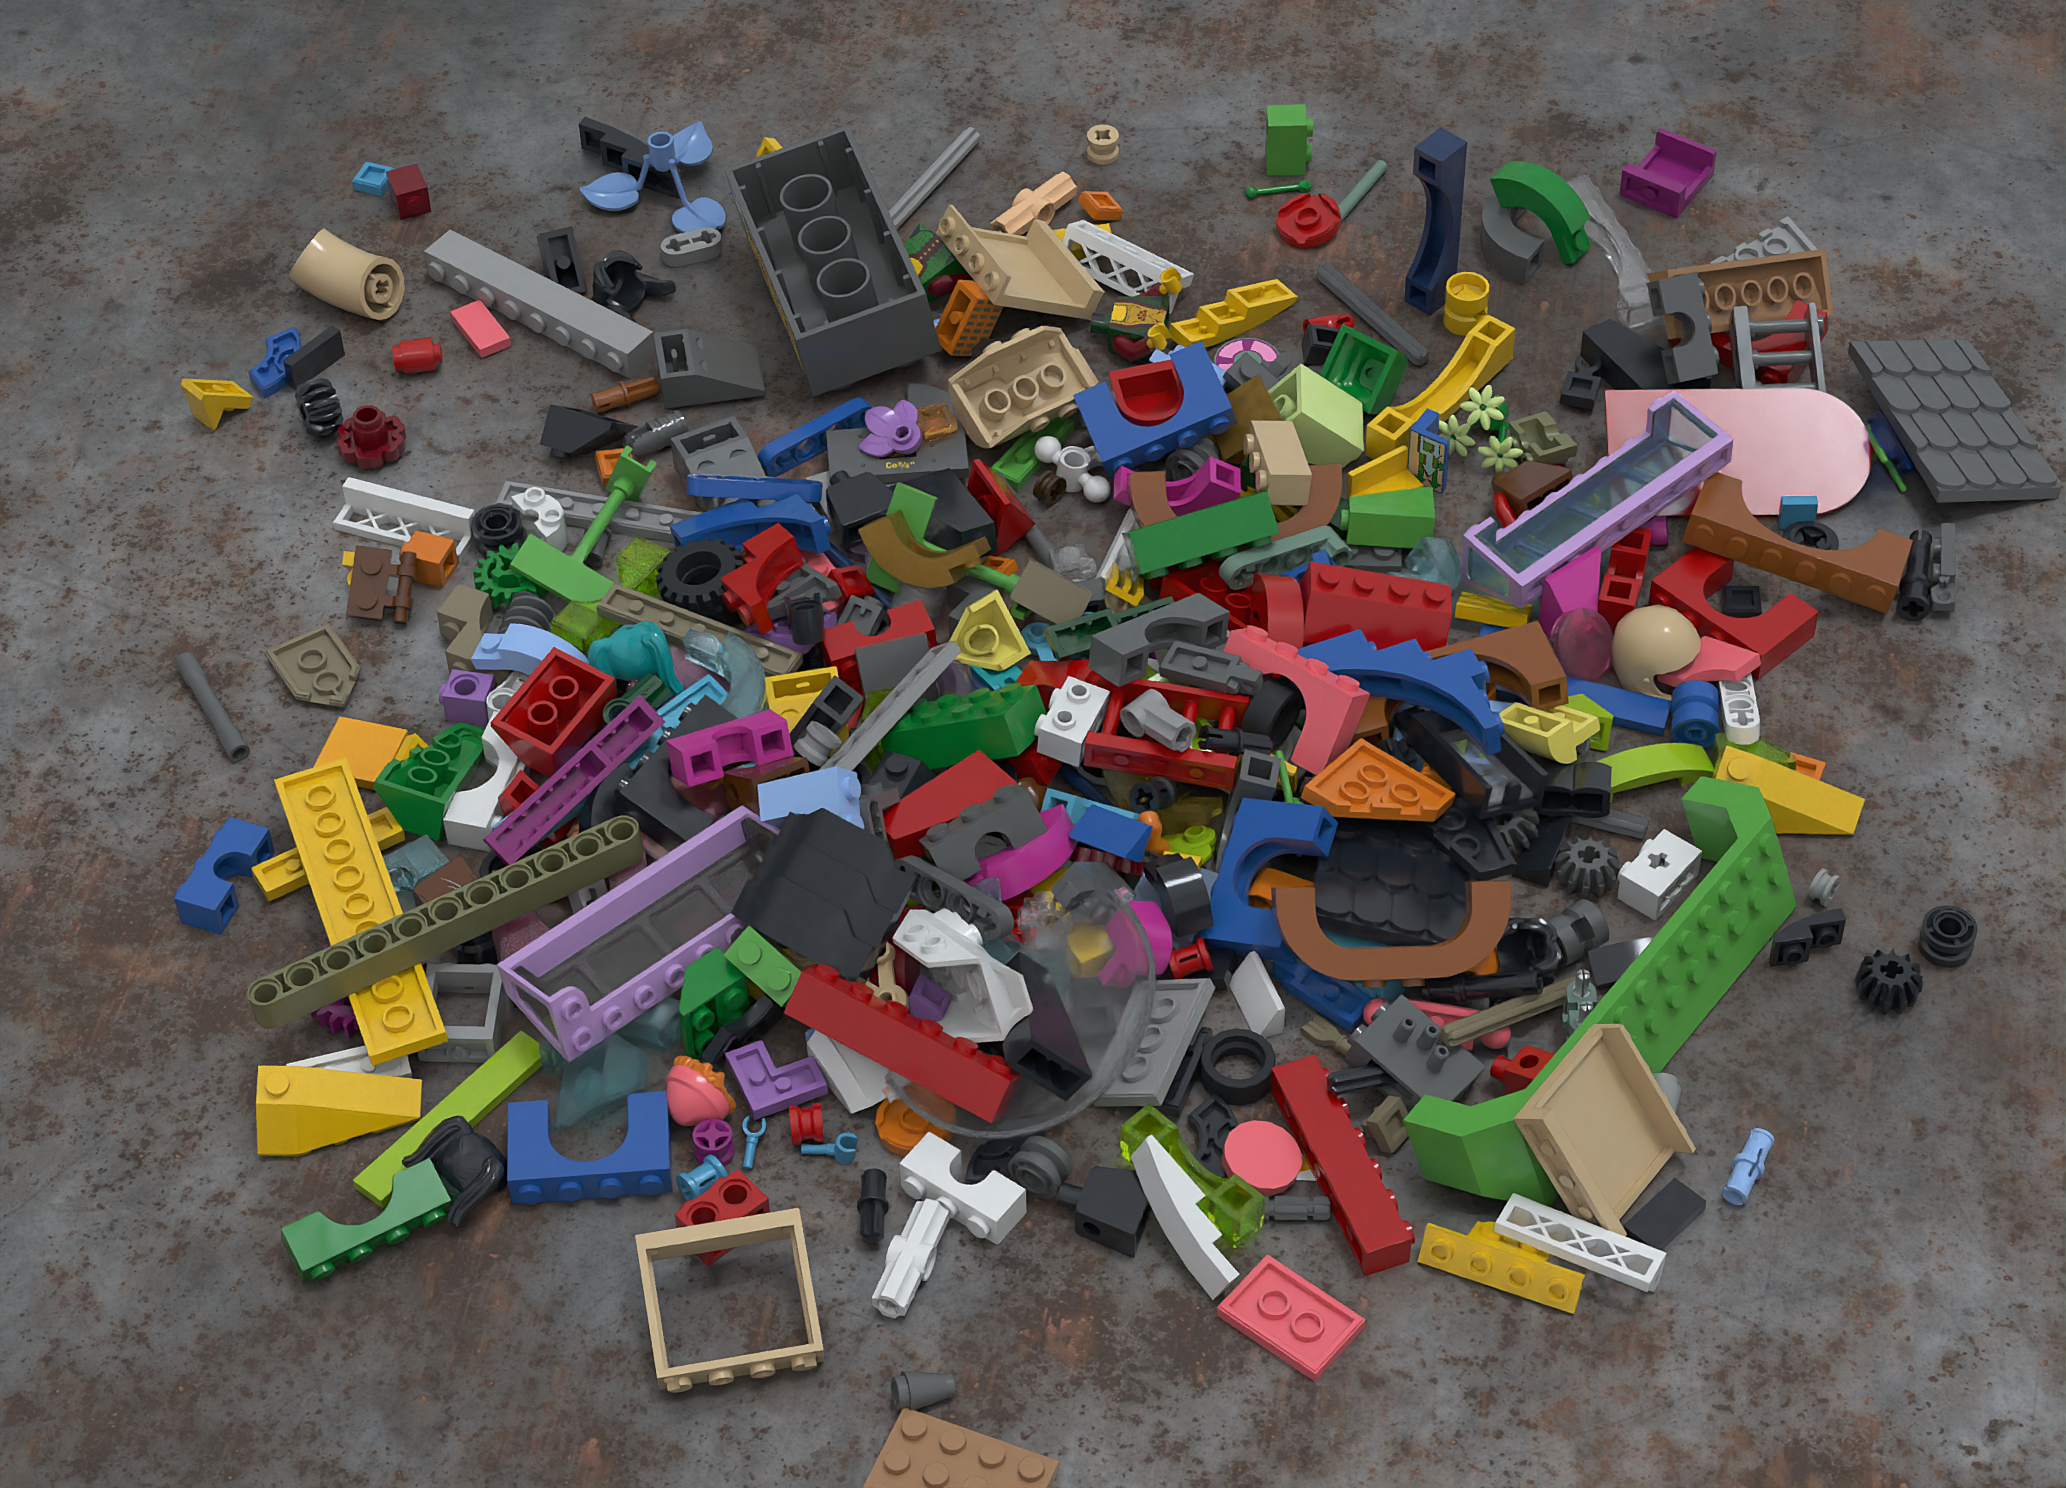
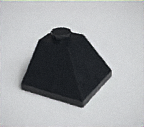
M550 404L540 444L551 447L550 454L570 459L571 454L585 455L621 440L626 433L633 431L638 426L579 408Z

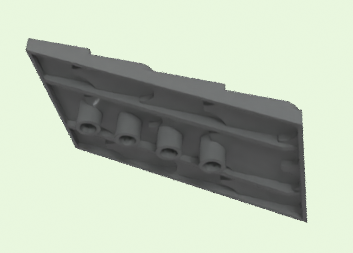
M1952 339L1925 341L1896 340V342L1893 340L1850 341L1848 348L1849 356L1937 503L2059 499L2061 487L2057 483V475L2037 450V442L2010 408L2011 402L1992 378V370L1968 339H1955V341Z

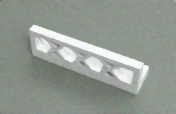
M1085 220L1070 223L1067 226L1062 242L1069 250L1073 241L1081 244L1087 258L1079 262L1093 279L1128 296L1143 294L1140 290L1144 289L1147 292L1152 288L1151 285L1158 282L1162 284L1160 275L1170 267L1176 268L1182 276L1180 280L1182 283L1181 289L1191 285L1194 273ZM1102 255L1108 257L1114 272L1109 274L1101 272L1095 258ZM1129 269L1136 271L1142 285L1137 288L1129 286L1123 272ZM1168 293V296H1170L1169 314L1173 311L1179 293Z
M348 477L342 486L346 504L333 522L335 530L402 547L405 542L408 543L411 538L409 534L414 533L416 530L426 531L448 539L460 540L461 542L456 548L459 563L474 542L472 519L475 511L473 509ZM353 513L365 515L368 518L356 523L348 521ZM389 522L399 526L388 531L378 527Z
M1515 1193L1510 1197L1494 1227V1232L1645 1292L1649 1290L1654 1292L1660 1282L1666 1258L1665 1252Z

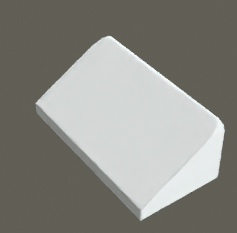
M1255 951L1250 952L1233 974L1229 986L1251 1031L1267 1038L1283 1033L1285 1007L1258 953Z

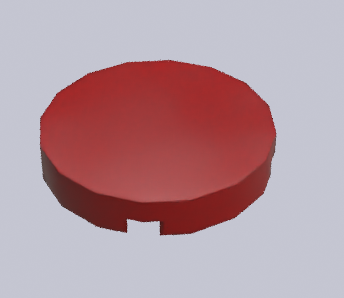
M1305 193L1289 199L1280 207L1278 211L1279 216L1276 220L1277 232L1282 241L1290 246L1299 248L1316 247L1329 241L1336 235L1341 226V213L1336 201L1326 194L1318 193L1319 196H1311L1310 193Z

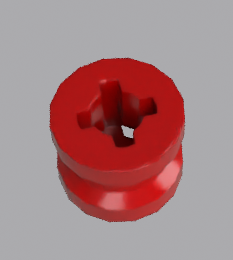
M821 1103L812 1104L809 1108L801 1109L797 1105L789 1106L792 1145H800L804 1140L810 1139L816 1143L824 1142Z

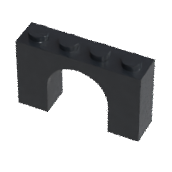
M706 694L696 705L692 702L689 703L678 719L681 723L675 729L671 726L668 727L657 742L659 748L654 753L647 751L636 766L638 772L632 778L626 775L614 791V794L618 797L613 811L619 816L634 818L638 822L641 832L669 852L711 826L714 819L684 799L671 784L668 774L671 763L666 741L739 718ZM750 761L731 763L723 766L722 769L727 771Z

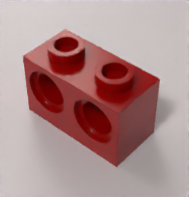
M737 1169L727 1177L716 1180L710 1189L696 1199L685 1202L679 1211L674 1213L676 1228L770 1213L769 1198ZM734 1248L698 1253L696 1255L709 1267Z

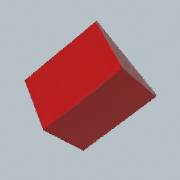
M980 459L973 460L967 490L994 521L998 553L991 556L996 557L1006 551L1032 528L1035 522L1006 482Z

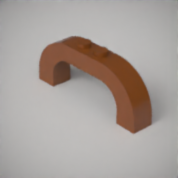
M1342 464L1309 465L1312 479L1308 505H1300L1297 513L1292 518L1277 523L1279 533L1271 535L1272 542L1321 526H1327L1336 512L1341 497ZM1165 471L1133 472L1128 474L1129 503L1140 528L1177 517L1167 501ZM1245 543L1236 546L1238 553L1252 549L1246 548ZM1208 554L1202 556V558H1210V560L1223 563L1232 555L1213 559L1212 555Z
M1511 881L1465 882L1466 912L1462 925L1452 937L1434 945L1341 947L1328 939L1318 924L1315 887L1311 886L1271 887L1272 911L1275 925L1284 944L1298 960L1314 971L1337 979L1362 980V987L1364 988L1386 987V980L1401 979V986H1425V978H1441L1462 973L1481 962L1496 947L1509 920Z

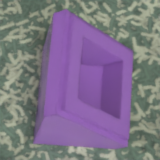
M920 974L909 995L910 1014L920 1020L926 1018L935 1022L941 1021L953 995L926 976Z

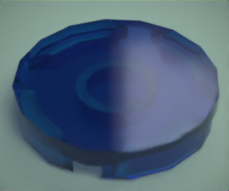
M1876 411L1867 417L1866 421L1871 427L1870 430L1886 455L1891 457V459L1897 457L1900 464L1897 465V468L1903 474H1907L1915 469L1916 466L1888 419L1880 411Z

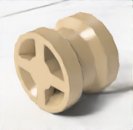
M1103 124L1089 129L1087 132V142L1089 144L1087 157L1092 163L1107 165L1118 159L1119 148L1117 144L1119 133L1117 129Z

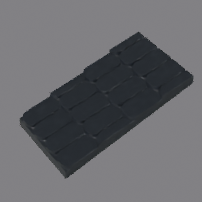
M1333 817L1338 822L1328 857L1317 856L1313 887H1315L1316 917L1321 929L1394 946L1439 944L1452 937L1458 931L1465 917V882L1469 881L1470 874L1409 820L1398 823L1369 818Z

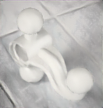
M1051 436L1042 437L1036 442L1034 447L1036 457L1042 462H1053L1057 465L1056 476L1063 477L1066 480V492H1078L1083 489L1086 498L1094 503L1103 502L1108 498L1111 492L1110 483L1104 477L1099 475L1091 476L1088 473V470L1093 467H1103L1095 446L1085 449L1077 446H1068L1062 450L1060 442Z

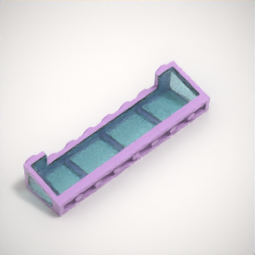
M1672 391L1663 398L1654 400L1647 410L1645 432L1635 439L1627 440L1619 450L1609 457H1602L1593 468L1584 474L1576 475L1567 486L1558 492L1550 493L1541 504L1532 510L1524 511L1512 524L1504 529L1497 530V522L1489 517L1479 525L1471 526L1463 536L1461 580L1467 585L1522 609L1542 595L1544 578L1594 546H1598L1602 553L1731 462L1734 439L1676 391Z

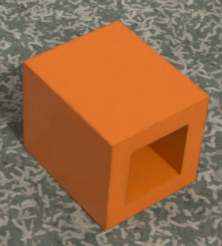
M418 530L414 532L408 543L405 542L399 554L401 562L403 551L416 553L415 567H418L417 579L413 581L439 588H444L458 566L454 540Z

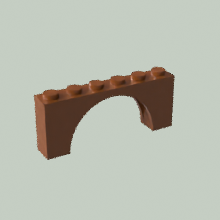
M1716 472L1704 481L1682 542L1874 610L1888 613L1913 540L1879 528L1876 535L1870 541L1851 549L1823 550L1803 546L1770 531L1751 514L1743 500L1742 480Z
M1538 621L1428 651L1432 660H1436L1471 648L1477 660H1483L1488 668L1490 682L1488 683L1496 684L1512 691L1522 698L1529 707L1542 711L1569 703L1567 676ZM1369 696L1349 748L1360 738L1375 747L1379 742L1387 738L1389 739L1388 729L1396 711L1406 701L1381 696Z

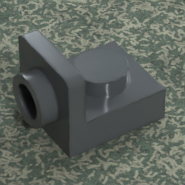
M851 595L836 626L853 621L859 633L866 636H874L880 623L888 625V616L883 609L884 604L870 596H865L864 599Z

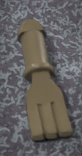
M1315 1015L1300 1029L1302 1034L1315 1044L1322 1047L1332 1046L1335 1052L1342 1053L1345 1056L1351 1047L1347 1042L1348 1036L1339 1034L1336 1027L1326 1022L1319 1015Z

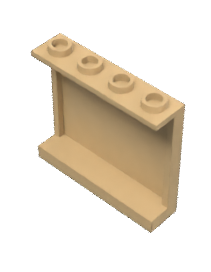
M950 204L939 221L936 234L994 305L1091 320L1092 313L1095 312L1104 291L1045 221L1034 219L1026 236L973 228L957 209Z
M1593 1024L1513 1118L1571 1215L1622 1236H1626L1627 1233L1619 1220L1674 1152L1693 1153L1696 1149L1687 1134L1686 1128L1678 1119L1667 1096L1662 1092L1650 1071L1649 1065L1642 1058L1632 1041L1630 1033L1623 1024Z

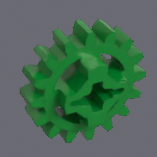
M514 543L512 549L509 550L500 545L498 553L490 550L487 551V560L478 559V568L473 569L475 589L490 595L493 608L506 604L508 610V606L516 592L525 591L538 596L537 594L546 595L548 593L543 587L509 568L512 560L520 550L518 543Z

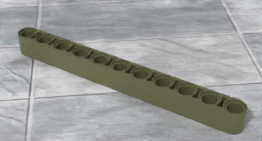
M629 816L614 817L259 978L250 985L247 991L257 1024L265 1029L281 1027L635 865L644 855L638 822Z

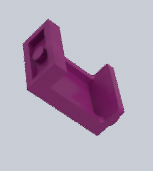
M1661 128L1656 133L1654 147L1638 166L1628 163L1622 170L1619 195L1678 218L1714 176L1717 151Z

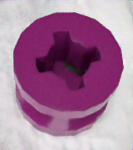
M715 1118L706 1119L698 1123L692 1134L697 1162L702 1165L704 1158L711 1154L725 1167L733 1160L735 1153L731 1127L727 1122Z

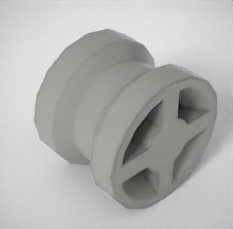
M811 721L807 726L806 736L798 739L794 748L799 754L807 758L808 761L822 767L829 759L828 755L831 750H836L842 742L827 727L818 722Z

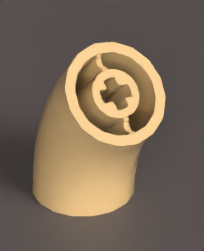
M325 228L318 232L304 249L288 276V280L315 297L345 311L376 320L387 319L397 311L405 290L403 273L400 266L393 259L361 250L335 236Z

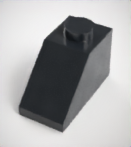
M572 226L540 233L536 238L547 278L577 294L587 292Z

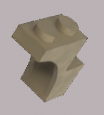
M458 583L436 611L441 636L452 641L445 651L449 675L452 669L492 674L495 676L496 687H498L514 670L476 669L471 661V657L493 620L490 595Z

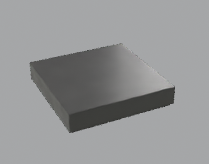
M925 632L853 648L868 716L929 651ZM936 680L918 699L926 698L927 702L939 699Z

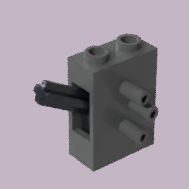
M1400 995L1391 1005L1385 1001L1372 1015L1371 1020L1373 1023L1368 1027L1361 1024L1347 1040L1351 1047L1343 1060L1352 1068L1331 1072L1327 1075L1326 1080L1328 1091L1335 1096L1377 1088L1386 1097H1401L1409 1114L1425 1094L1457 1103L1475 1085L1486 1066L1462 1045L1452 1048L1446 1047L1444 1041L1439 1039L1441 1027L1406 997Z

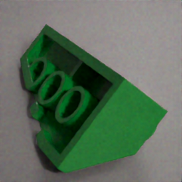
M459 722L433 737L432 744L428 745V747L421 749L417 746L410 750L408 759L404 761L394 759L387 763L374 781L373 788L403 830L415 833L422 838L439 841L445 832L443 819L456 792L468 790L485 756L482 743L484 729Z

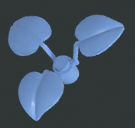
M701 121L692 124L673 136L668 132H656L650 135L647 140L649 154L643 156L644 164L637 183L632 175L616 172L602 176L587 186L580 187L582 196L595 207L607 211L624 210L639 201L637 191L643 188L648 168L651 164L656 170L661 172L671 170L684 206L676 210L672 215V224L677 231L684 233L706 227L717 230L721 229L726 223L725 211L717 201L701 197L691 204L688 202L676 169L678 163L684 166H695L707 161L713 153L712 142Z

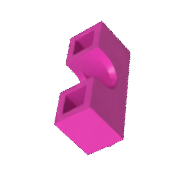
M771 709L666 741L673 776L688 787L724 777L722 767L731 763L750 761L760 766L793 756L787 720Z

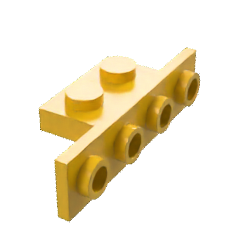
M1477 1221L1468 1235L1431 1223L1426 1225L1417 1262L1572 1314L1575 1313L1585 1274L1551 1264L1552 1254L1494 1232L1495 1222Z

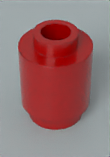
M433 337L400 341V345H392L396 372L404 371L405 374L437 371V364L443 363L441 344H434Z

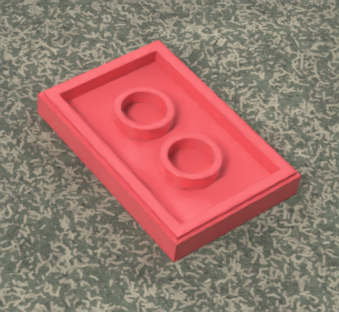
M1268 1254L1217 1307L1218 1317L1314 1382L1318 1380L1366 1326V1319Z

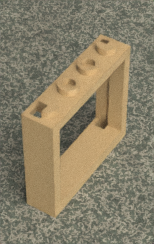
M799 1208L635 1235L659 1390L668 1389L672 1393L683 1392L693 1387L692 1384L709 1381L710 1385H724L734 1381V1377L750 1374L752 1378H765L775 1374L777 1369L792 1367L793 1371H805L816 1367L818 1362H824V1350ZM790 1238L808 1344L668 1368L652 1261Z

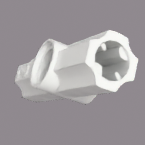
M927 1198L924 1201H917L901 1236L895 1235L890 1243L886 1255L884 1273L872 1296V1306L881 1311L882 1315L895 1319L897 1316H905L921 1280L927 1281L931 1275L936 1260V1247L950 1219L949 1210L941 1206L938 1201Z

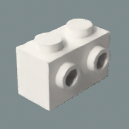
M1068 676L1061 689L1055 688L1049 702L1050 710L1048 714H1041L1036 723L1034 735L1039 736L1037 752L1079 767L1084 758L1087 732H1098L1102 725L1110 691Z

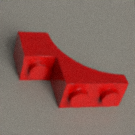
M779 523L742 543L747 555L743 559L744 565L720 578L726 591L722 593V598L728 609L732 613L737 611L747 627L752 625L762 635L774 629L767 609L768 602L774 591L790 574L805 565L794 536Z

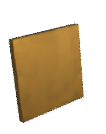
M1259 374L1226 395L1237 424L1230 426L1228 430L1221 434H1212L1226 462L1244 452V435L1250 434L1251 420L1283 421Z

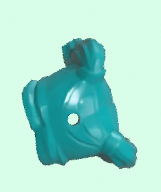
M646 620L635 625H623L609 638H602L591 643L588 654L589 665L615 678L616 694L617 679L625 681L642 679L648 672L653 675L657 674L658 678L664 682L671 692V696H678L684 691V685L676 677L665 634L655 623Z

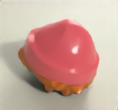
M680 1055L674 1059L673 1067L665 1079L668 1111L677 1124L681 1126H697L698 1123L706 1119L724 1120L728 1114H732L735 1111L736 1103L724 1086L725 1074L723 1072H713V1066L710 1063H700L699 1060L688 1056Z

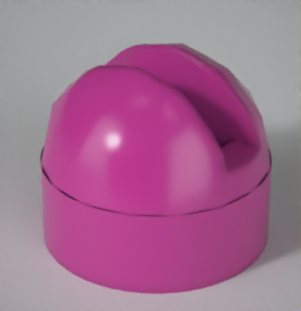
M1666 516L1648 520L1644 525V529L1652 530L1651 544L1668 545Z

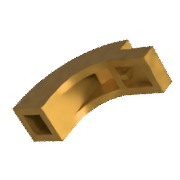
M901 510L872 521L858 529L868 552L880 567L894 578L918 587L935 588L957 582L966 576L964 570L982 563L983 561L980 556L991 550L985 536L950 551L929 549L913 536Z

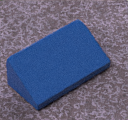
M1092 804L1073 827L1068 837L1141 863L1153 826Z

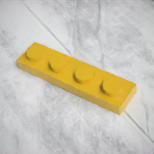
M387 807L367 815L380 851L405 840L404 830ZM297 847L251 867L253 878L269 902L309 884Z

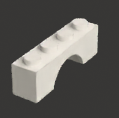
M493 712L482 736L486 763L493 766L497 771L482 786L468 791L456 792L443 819L448 844L490 852L491 849L483 839L491 833L495 824L504 819L497 797L519 770H522L529 777L530 767L524 765L491 728L490 722L499 712Z

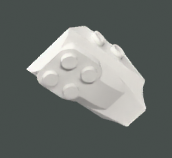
M946 908L935 913L927 910H909L894 934L893 942L929 969L932 981L953 995L941 1021H936L943 1027V1032L954 1038H967L974 1043L1004 1041L1010 1029L1033 1011L1023 975L992 958L981 946L983 941L974 924L968 925L956 912L952 913Z

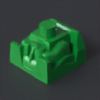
M1342 324L1319 375L1360 401L1363 411L1369 414H1380L1387 406H1390L1409 363L1406 354Z

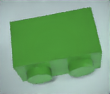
M1306 104L1267 105L1265 140L1267 176L1306 175V162H1312V143L1307 142V137H1313V118L1307 117Z
M750 925L723 955L781 1007L787 1006L801 971L805 970L772 939Z

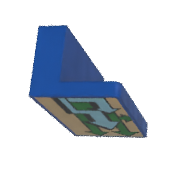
M1427 408L1410 428L1407 469L1424 487H1433V491L1443 493L1447 483L1450 442L1448 439L1438 435L1440 413Z

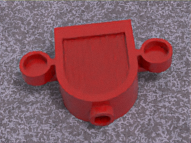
M1171 360L1109 372L1110 391L1114 403L1121 416L1134 425L1151 427L1165 423L1179 411L1183 403L1184 390Z

